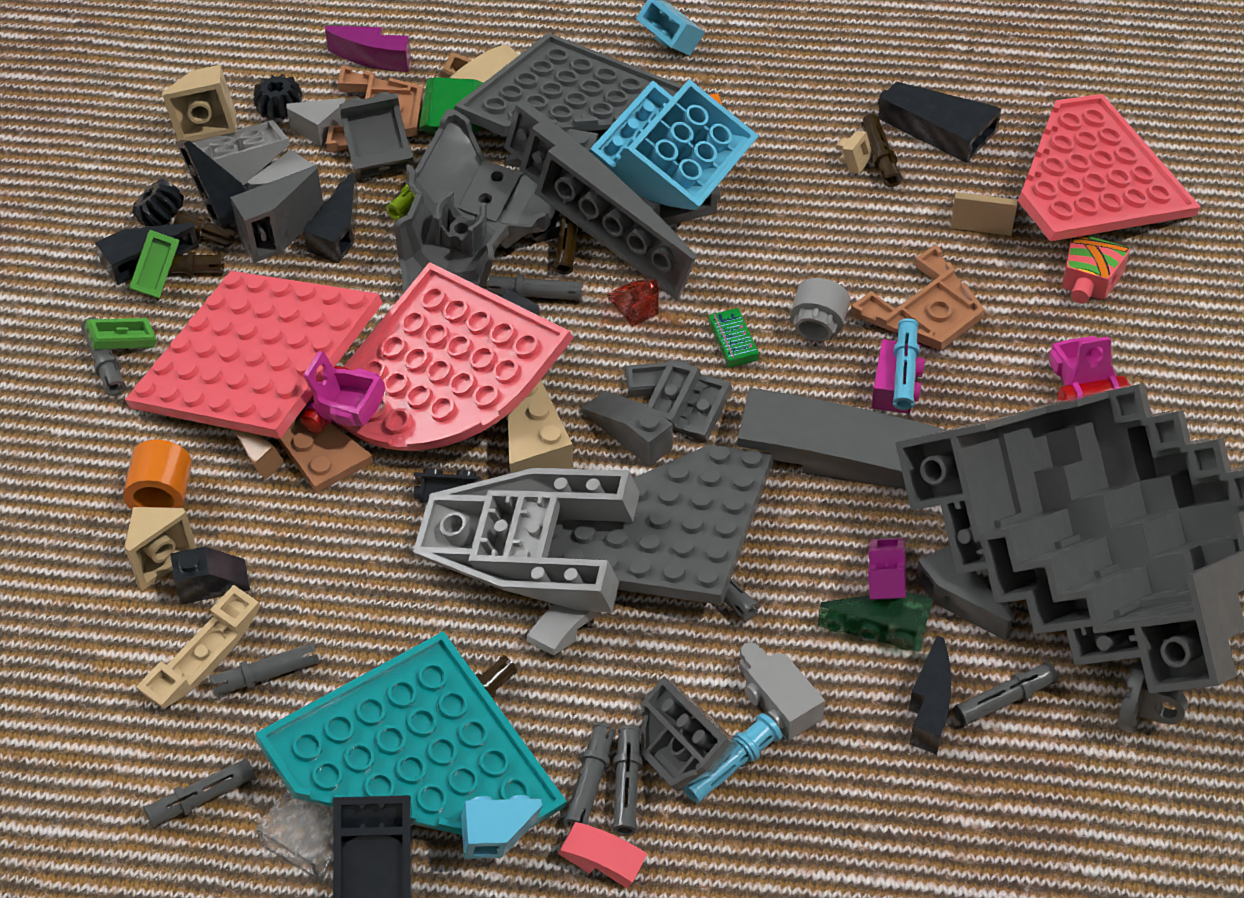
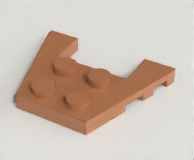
M341 66L338 81L339 92L366 93L365 99L372 98L381 92L397 93L406 136L418 135L424 101L423 86L393 78L385 81L375 78L374 73L364 71L363 74L352 72V67ZM329 125L326 140L327 152L348 149L343 126Z
M934 244L919 255L915 262V267L934 281L896 309L870 291L851 305V315L897 334L898 322L906 318L914 319L919 324L917 342L941 351L982 320L985 309L966 283L960 282L955 275V268L950 262L946 263L941 256V249Z

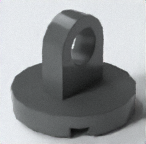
M1138 660L1135 662L1127 681V687L1130 688L1129 692L1127 691V697H1124L1120 706L1118 718L1120 729L1133 734L1139 725L1141 717L1171 725L1182 721L1188 708V700L1185 695L1179 690L1149 694L1142 661ZM1160 702L1171 703L1176 709H1168Z

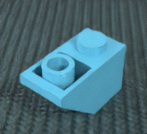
M517 795L506 800H493L488 796H479L465 801L461 814L464 859L502 858L537 821L542 807L541 799H530L526 795Z

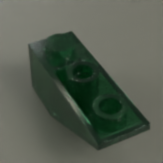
M906 592V598L870 599V595L825 601L820 604L818 626L836 633L843 632L859 636L866 641H878L894 645L901 650L921 652L930 620L933 599Z

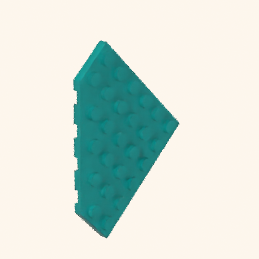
M444 631L255 733V741L293 798L333 807V797L410 795L413 825L462 835L461 814L465 801L475 797L488 796L493 800H506L513 796L526 795L530 799H541L542 807L537 821L530 828L565 808L567 803L564 796Z

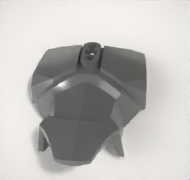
M448 109L442 116L439 128L417 168L414 169L411 165L406 166L408 188L414 197V201L408 215L400 218L394 224L398 261L402 273L403 294L429 262L485 289L494 261V252L499 246L502 245L507 249L527 234L546 231L557 212L555 208L535 194L538 184L521 171H515L487 161L472 132L470 120L453 109ZM487 197L490 198L489 204L486 203Z

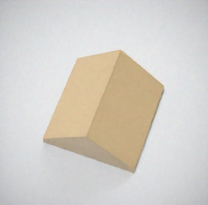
M955 192L951 229L1011 236L1018 199Z
M133 507L125 550L137 585L143 591L173 570L170 553L197 548L187 513L183 508Z

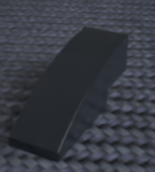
M940 636L936 637L912 690L909 711L918 714L912 727L909 744L936 755L944 736L951 699L949 655L944 638Z

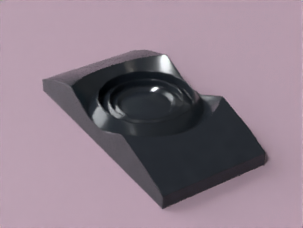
M411 796L333 797V898H413Z

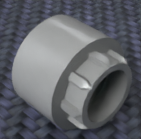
M810 278L802 281L798 286L790 311V318L796 331L802 337L812 341H826L832 335L838 334L845 322L850 304V295L844 287L828 279Z

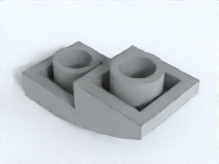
M554 604L527 634L526 641L545 652L555 655L576 641L577 629L597 617L599 612L578 611Z

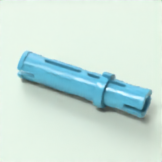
M909 318L898 322V340L894 345L893 351L896 357L893 406L899 410H908L914 407L916 359L920 354V347L917 344L919 324L916 320ZM906 344H908V355H907V356H905ZM904 372H907V373H906V384H903V383H904Z

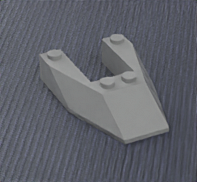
M530 468L431 493L413 553L417 557L508 592L578 611L612 612L619 580L608 560L547 557L557 519L633 522L640 492L629 470Z

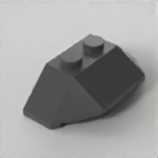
M665 676L641 703V714L643 715L641 754L676 791L715 773L729 759L731 753L739 745L706 711Z

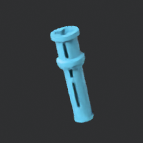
M760 713L756 717V722L745 732H738L733 736V739L739 745L731 753L729 759L715 773L683 787L685 793L693 802L699 804L746 762L756 761L760 758L759 753L770 743L778 742L782 739L781 730L768 715Z

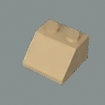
M221 65L192 70L162 92L178 141L189 140L192 142L236 132V110Z

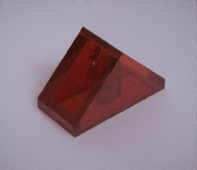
M656 278L631 281L606 293L611 303L632 327L659 314V284Z

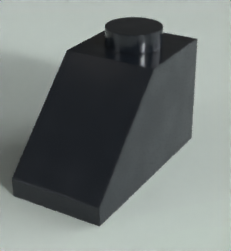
M205 546L170 553L174 582L182 605L221 597L233 585L243 592L250 590L246 562L243 558Z

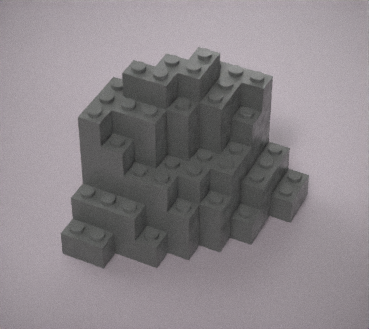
M1145 383L1053 402L1003 417L895 442L911 510L941 505L956 573L987 569L995 604L1026 599L1034 634L1067 630L1074 665L1141 657L1149 694L1219 686L1237 676L1228 639L1244 631V618L1238 593L1244 590V466L1230 467L1224 437L1212 440L1204 438L1191 441L1184 410L1152 414Z

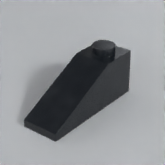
M179 140L175 142L213 224L224 227L236 221L230 197L248 191V187L243 186L240 181L191 141Z
M192 222L124 229L95 242L100 262L118 286L133 278L149 230L180 240L175 255H184L199 248L195 227Z

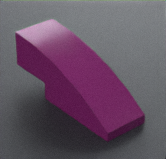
M325 26L328 51L356 64L371 68L409 72L411 52L408 35H383L382 27Z
M905 537L871 539L868 569L870 599L906 598Z

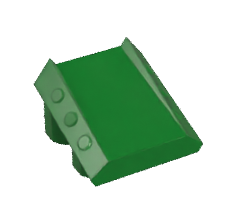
M434 77L427 79L419 128L434 136L444 113L448 109L454 110V106L484 82L475 79ZM471 124L472 132L475 135L480 131L481 127Z

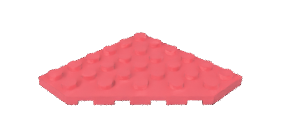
M1103 94L1055 101L1018 198V202L1049 241L1197 216L1201 208Z

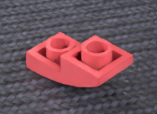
M578 822L573 824L558 852L559 855L588 874L596 868L625 888H628L633 883L647 856V853L613 834Z

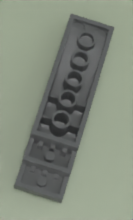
M524 99L516 104L504 148L522 161L519 171L538 184L535 194L678 300L682 295L697 256L631 188L568 133Z
M749 388L737 446L770 451L775 461L803 465L802 473L906 489L895 442L945 431L946 429L834 402Z

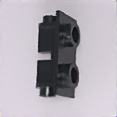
M426 468L423 470V473L414 472L415 479L418 483H421L420 486L414 487V499H420V503H427L431 493L483 480L481 476H476L477 473L473 471L459 470L456 475L443 474V471L440 469Z

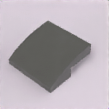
M669 360L647 405L671 422L674 431L707 442L733 388L731 382L702 375L699 367Z

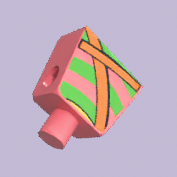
M1088 235L1071 238L1062 286L1064 289L1072 291L1071 298L1080 304L1087 303L1090 297L1100 300L1106 299L1125 271L1131 248Z

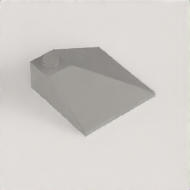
M274 120L237 129L235 133L192 142L240 181L243 186L290 145L289 139Z

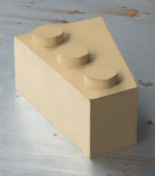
M540 380L530 394L508 414L510 473L530 468H574L572 442Z

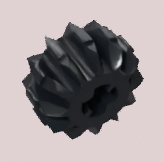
M284 73L279 77L271 74V78H261V82L254 85L253 102L262 118L270 117L271 120L281 118L284 121L285 117L288 116L287 104L302 102L301 97L303 96L299 84L295 82L294 77L286 78Z
M158 180L138 196V200L134 202L132 214L145 227L165 225L168 221H171L183 206L184 196L168 180Z

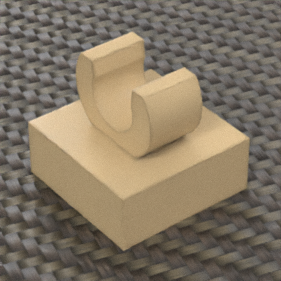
M855 131L850 139L842 138L835 146L837 150H843L839 161L847 164L850 173H860L873 156L865 131Z

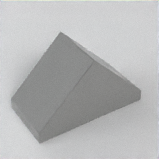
M345 98L287 104L291 130L322 146L326 143L329 125L343 126L339 104L344 103Z

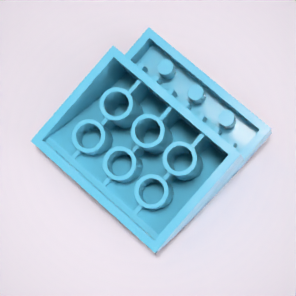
M690 79L674 96H671L652 80L590 148L589 152L608 167L638 196L671 207L697 210L759 135Z

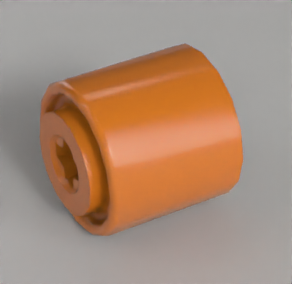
M146 440L138 444L132 451L123 491V500L127 507L133 510V507L183 508L192 466V459L189 453L180 445L167 440Z

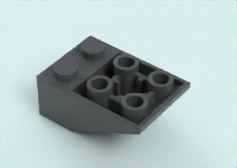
M316 165L230 197L240 241L253 263L282 253L303 233L307 222L312 221L324 203Z

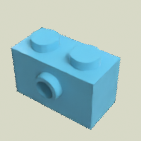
M647 0L636 17L640 23L656 35L654 38L656 41L689 56L705 33L704 30L684 14L663 0Z

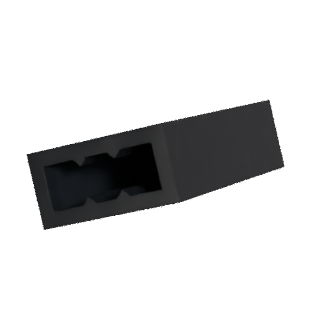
M897 81L888 90H884L880 94L877 102L879 106V120L965 163L998 131L1001 108Z

